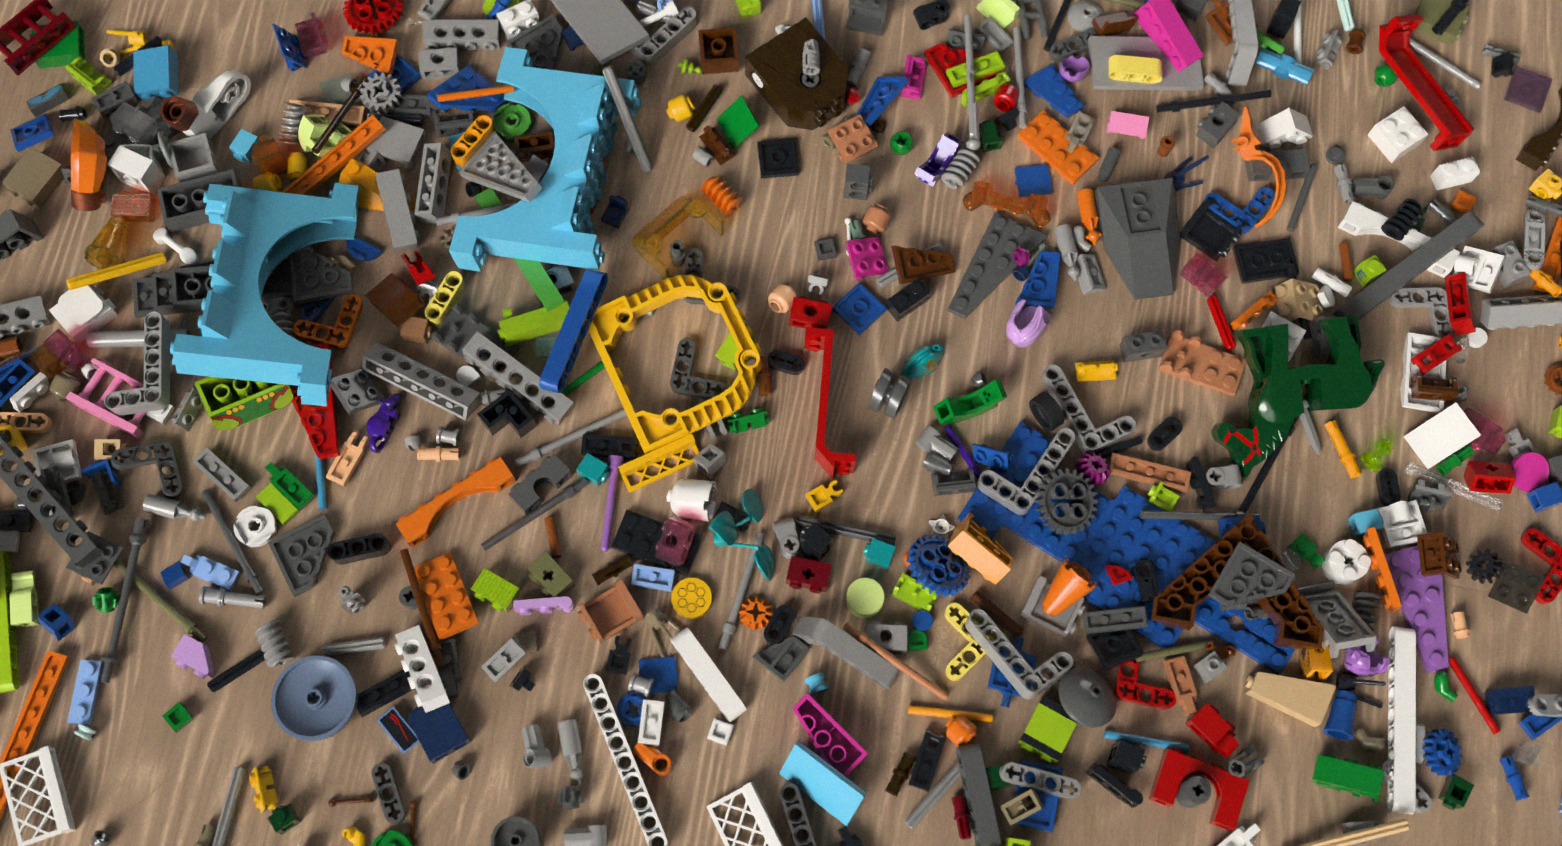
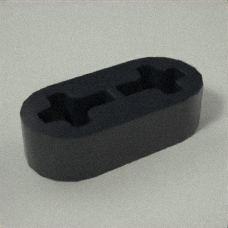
M774 350L768 355V365L774 370L791 375H799L804 370V360L800 356L780 350ZM776 356H778L780 360L777 362V364H775L773 360L776 358ZM798 362L800 367L793 369L791 364Z
M1390 468L1382 469L1376 475L1377 490L1380 502L1384 506H1389L1399 502L1401 494L1395 471ZM1386 474V477H1390V480L1387 481L1382 476ZM1386 495L1394 496V499L1391 501L1390 498H1386Z

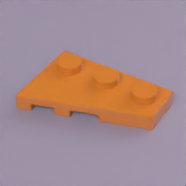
M345 36L341 53L345 57L381 73L384 72L386 75H392L399 42L397 39Z

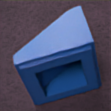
M179 561L160 572L166 587L170 590L189 579Z

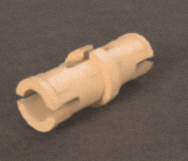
M436 446V448L418 447L417 449L418 460H436V462H441V460L459 461V448H441V446Z

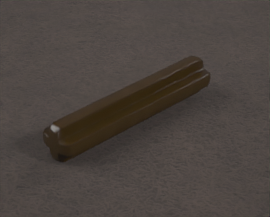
M717 84L712 86L686 124L688 130L691 132L696 131L722 93L721 86Z

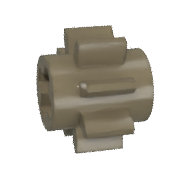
M453 227L448 230L443 229V236H439V241L443 242L441 244L442 249L450 248L451 238H453L454 234Z

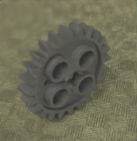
M1064 468L1062 470L1056 469L1055 473L1049 472V477L1042 478L1045 484H1038L1041 491L1035 492L1039 496V499L1034 500L1035 503L1039 504L1035 511H1041L1042 513L1038 518H1045L1043 525H1050L1049 530H1056V534L1064 533V535H1070V533L1077 534L1078 531H1084V526L1091 525L1088 519H1095L1092 511L1098 510L1093 507V504L1098 503V500L1093 499L1097 492H1091L1094 484L1088 485L1089 478H1083V472L1077 473L1076 469L1069 470V468ZM1056 487L1058 488V491H1059L1058 495L1055 493V488H1056ZM1074 488L1077 490L1076 495L1074 494ZM1051 499L1082 500V503H1051ZM1056 508L1059 509V515H1058V516H1057V514H1056ZM1075 508L1077 509V516L1074 514Z

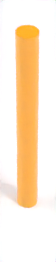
M908 706V714L956 718L963 715L968 720L992 722L993 714Z

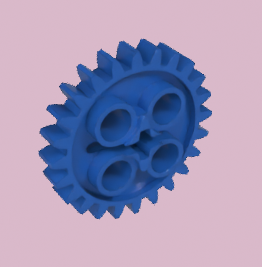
M933 534L929 537L924 535L922 539L918 538L907 553L909 558L906 561L911 563L908 569L914 571L911 577L918 578L915 583H922V589L929 588V594L936 591L937 597L942 593L944 597H947L949 594L954 596L956 593H960L970 579L968 574L971 572V569L967 568V562L951 551L948 547V537L942 540L941 535L937 538Z

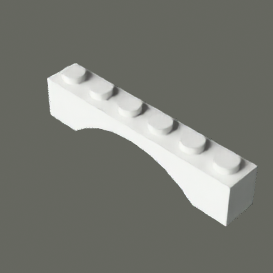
M1352 201L1346 209L1338 228L1354 236L1376 234L1389 237L1381 229V226L1389 218L1383 216L1378 211L1366 208L1361 203ZM1412 228L1407 235H1404L1403 240L1398 242L1415 252L1433 237L1421 234ZM1453 249L1427 270L1445 278L1452 271L1460 251Z

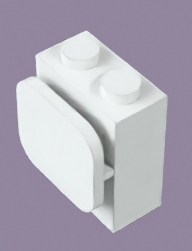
M91 284L74 290L69 289L60 296L58 304L49 310L79 345L86 340L88 332H97L118 316L113 310L116 306L109 298L105 300L102 297L105 293L97 284L95 286Z

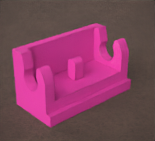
M907 55L904 76L909 82L901 90L900 97L921 99L926 64L922 63H925V59Z

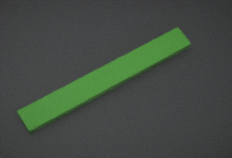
M491 188L474 196L481 209L502 205ZM513 258L547 312L565 303L539 261Z

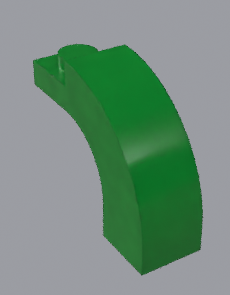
M995 379L971 394L946 398L933 406L940 425L952 424L974 418L998 406L997 403L1007 398V394L1001 380Z

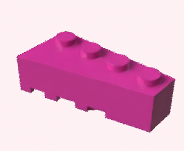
M1150 0L1132 14V16L1137 15V22L1178 72L1204 56L1171 0Z
M808 693L792 708L822 759L846 778L869 755Z

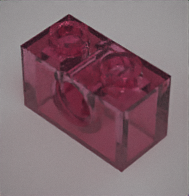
M1198 252L1189 260L1180 273L1184 279L1207 298L1213 296L1227 279V276Z
M57 329L43 342L73 371L82 367L89 358L60 329Z
M677 517L668 518L662 526L663 534L656 544L655 550L657 552L655 557L676 566L683 565L697 525ZM673 535L677 538L676 545H673L671 541Z

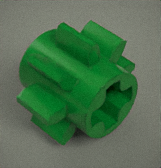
M112 587L100 588L96 595L92 596L93 606H96V609L103 613L112 612L117 608V604H119L120 594H117V591H114Z

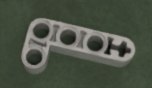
M689 6L683 7L679 14L668 20L649 40L630 49V53L646 66L656 64L696 27L695 9Z

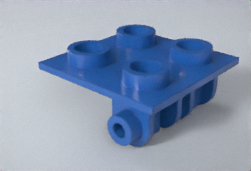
M273 23L272 26L282 56L286 59L288 69L296 71L299 66L307 68L306 57L301 51L299 38Z

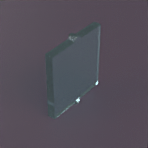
M351 74L319 83L322 91L321 97L325 103H345L351 93L344 91L340 84L343 78L352 77Z

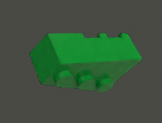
M1323 753V755H1317L1312 781L1313 784L1329 789L1353 793L1352 796L1358 798L1360 795L1373 798L1372 802L1378 804L1384 770H1380V767L1374 764L1364 766L1358 764V761L1345 758V761L1336 759L1335 755Z

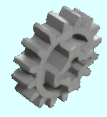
M384 72L381 73V76L374 73V78L368 76L369 82L362 83L365 88L360 89V92L363 94L360 98L365 107H368L371 112L376 109L378 114L381 113V110L388 113V108L394 110L393 105L400 104L397 98H402L400 93L402 88L398 85L397 79H394L391 74L386 77Z

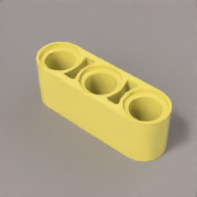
M1113 55L1108 59L1109 78L1119 81L1159 83L1163 79L1162 61L1156 58Z
M451 271L445 276L425 309V315L433 327H439L451 311L453 304L458 302L465 290V282L459 272ZM459 281L457 285H451L452 282ZM444 297H450L445 302L441 301ZM440 313L438 317L431 318L433 314Z

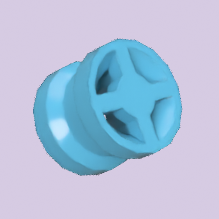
M823 672L812 675L804 680L805 684L810 688V696L818 695L830 689L829 685L825 683Z

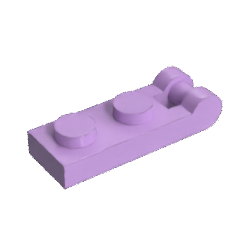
M567 596L513 600L514 610L519 615H531L533 611L548 614L552 613L553 610L559 609L570 613L574 609L571 598Z

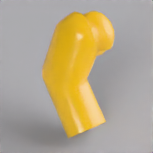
M350 826L343 830V838L351 841L354 846H366L364 833L356 827Z

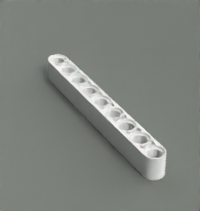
M1392 626L1388 637V657L1390 660L1388 665V760H1394L1393 764L1391 763V766L1388 764L1387 774L1391 775V780L1394 783L1392 784L1387 780V807L1390 812L1413 814L1416 805V632L1414 629Z
M590 674L584 679L585 691L647 844L652 846L653 840L660 837L664 840L663 846H668L667 837L605 685L600 676ZM593 680L599 682V687L595 690L588 688L589 683ZM604 699L607 701V706L604 709L596 708L599 700ZM607 719L615 720L613 728L606 729L604 727ZM621 738L623 740L622 747L618 749L613 748V740ZM623 758L631 759V765L628 768L620 767V761ZM631 778H638V787H628V781ZM644 797L648 801L646 807L642 809L636 807V801ZM649 817L656 820L655 826L651 829H647L644 826V821Z

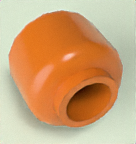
M963 715L956 718L952 717L946 723V736L957 746L972 744L978 736L976 725Z

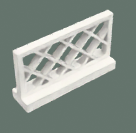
M46 746L40 748L39 751L0 764V774L18 846H28L59 834L76 830L55 748ZM39 756L41 764L35 772L27 768L30 760ZM12 765L20 767L15 779L8 777L6 767ZM24 770L34 774L28 786L18 781ZM38 776L45 779L46 785L42 792L32 788ZM16 784L26 788L20 800L12 795ZM30 790L39 794L33 806L23 802ZM43 797L51 802L47 813L37 809ZM21 805L31 809L25 821L18 818L17 812ZM35 811L45 815L39 827L29 823ZM48 818L55 820L57 830L52 832L43 830ZM26 826L36 829L32 839L24 841L22 833Z
M750 782L706 806L725 846H731L728 840L733 841L732 846H735L736 843L754 846L751 844L755 833L764 836V846H767V844L768 846H785L754 783ZM743 793L746 799L744 809L732 806L735 797ZM720 804L727 806L728 810L725 819L717 817L713 808ZM731 808L742 811L739 824L728 821ZM745 813L754 816L756 821L753 829L742 825ZM727 823L738 826L734 839L727 837L724 832ZM741 828L752 831L749 843L737 840Z

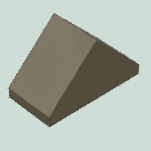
M1034 788L1000 806L1010 826L1044 808Z

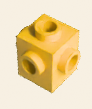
M1548 168L1534 181L1529 190L1539 198L1545 200L1553 198L1556 200L1562 194V179Z

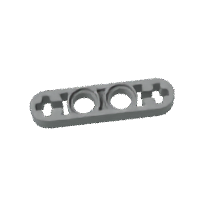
M1014 762L1003 764L999 770L1001 779L1007 783L1029 789L1034 788V790L1066 799L1076 798L1081 793V785L1077 780ZM1010 767H1012L1011 771L1020 773V776L1013 775L1009 778V774L1006 773V769H1010ZM1027 772H1032L1035 775L1033 784H1029L1026 781L1025 775ZM1048 777L1053 778L1055 781V787L1052 790L1048 789L1045 784ZM1061 785H1071L1074 788V792L1069 794L1068 789H1060Z

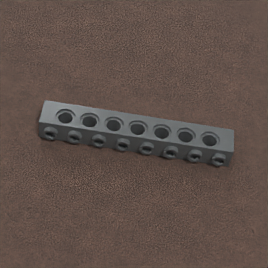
M2 431L0 433V450L4 449V453L0 456V477L74 563L84 568L103 552L99 547L101 542L93 534L90 536L86 532L88 527L80 519L77 521L73 517L75 512L67 504L64 506L60 502L62 497L55 490L51 491L47 487L49 482L42 475L37 476L34 472L37 470L35 466L28 460L24 461L22 451L16 446L12 447L9 443L11 439ZM17 463L16 469L11 471V467ZM30 478V482L24 486V481ZM43 492L42 498L37 501L38 494ZM56 507L55 513L49 516L50 510ZM69 522L68 528L62 531V526ZM82 537L81 543L75 546L76 539Z

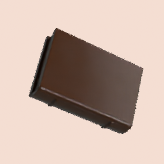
M393 273L389 274L365 295L370 300V303L397 327L424 306V300L419 294Z

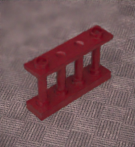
M33 0L0 28V52L7 57L4 62L17 76L76 28L64 12H61L58 16L51 11L53 6L48 0ZM45 15L51 22L42 28L36 22ZM30 27L36 34L27 40L21 34ZM16 40L22 46L15 52H12L7 46Z

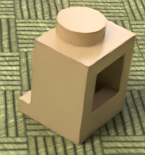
M94 439V459H111L112 452H110L109 447L114 445L116 450L127 448V443H123V439Z

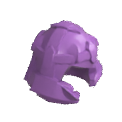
M1362 645L1346 648L1344 665L1347 670L1356 675L1369 677L1386 673L1388 670L1389 657L1385 656L1382 659L1376 649L1367 652L1366 646Z

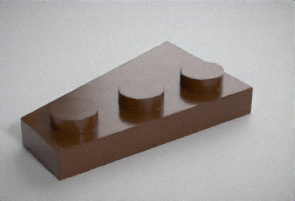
M891 246L899 285L913 282L918 278L923 280L955 273L951 253Z

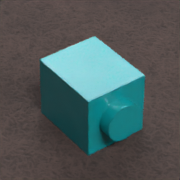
M589 453L585 455L576 469L579 476L598 487L601 483H605L610 475L608 465Z
M872 538L871 544L866 543L863 554L866 555L864 562L888 570L896 546Z

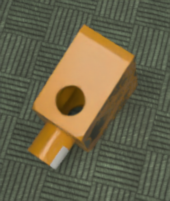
M1329 645L1325 648L1322 647V649H1299L1300 679L1323 683L1333 672Z

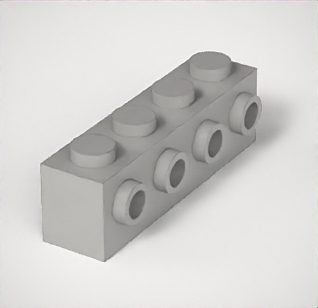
M399 169L375 173L394 252L417 248L420 236L418 230H414L413 223H416L414 212L409 211L408 205L411 204L409 193L404 191L403 186H406L404 174L400 175Z
M1552 295L1483 299L1479 321L1490 330L1504 327L1515 329L1518 326H1555L1562 323V296L1554 298Z

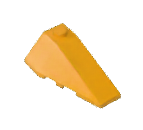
M351 158L341 172L338 183L359 186V207L369 208L372 211H384L376 182L375 173L377 172ZM409 193L411 204L408 205L409 211L415 212L416 197Z

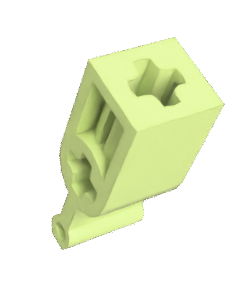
M33 570L12 573L10 625L16 628L39 625L37 618L39 615L38 593L35 589L36 575Z

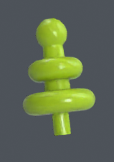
M687 58L682 63L678 62L677 66L681 67L682 74L686 70H688L689 74H692L693 71L697 74L702 72V68L695 67L693 62L688 64Z

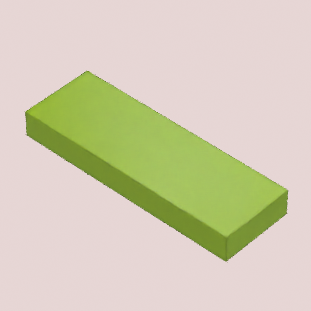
M998 51L973 59L975 69L974 80L1005 69V64ZM966 62L946 70L953 88L967 83Z

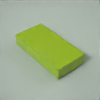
M271 483L256 496L284 526L300 512Z

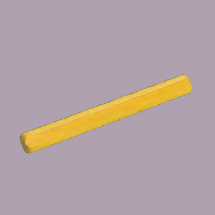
M163 252L68 278L66 283L70 290L78 289L166 263V257Z

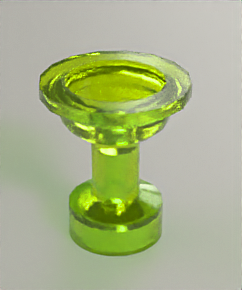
M1386 439L1378 441L1375 452H1366L1361 455L1360 460L1367 469L1374 472L1382 470L1381 457L1383 454H1390L1394 449L1392 443Z

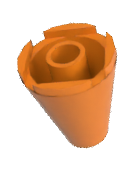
M1065 558L1062 561L1042 600V609L1050 616L1053 614L1058 616L1098 586L1096 580L1092 583L1090 580L1092 575L1075 561L1070 564L1068 562L1069 558Z

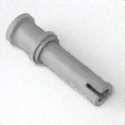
M207 586L201 588L199 595L200 604L213 603L220 607L230 604L264 609L266 604H263V602L266 603L267 599L266 596L228 592L225 588H220L219 590L209 589Z

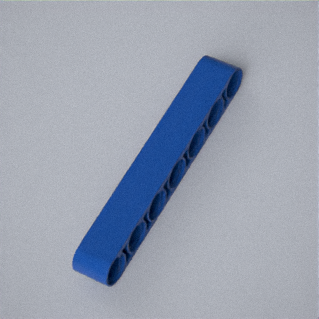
M591 269L585 270L540 376L539 387L541 389L556 393L563 391L607 286V273Z

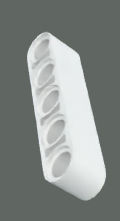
M688 627L670 639L729 722L747 710Z

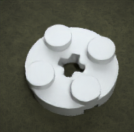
M250 506L243 509L236 517L234 533L239 541L251 548L267 544L277 534L276 518L266 508ZM254 522L260 524L259 529L257 531H251V528L253 527L252 523Z

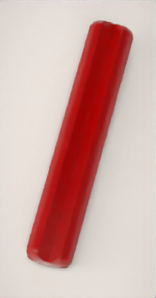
M1216 295L1210 296L1207 299V304L1226 350H1232L1236 347V342L1220 301Z

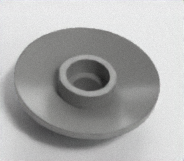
M1082 0L1070 7L1067 18L1070 26L1077 32L1082 33L1087 30H1095L1091 23L1095 17L1104 16V13L1096 3Z

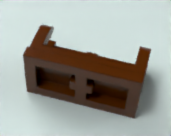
M1418 374L1411 377V398L1451 402L1459 396L1457 378L1448 380L1424 378Z

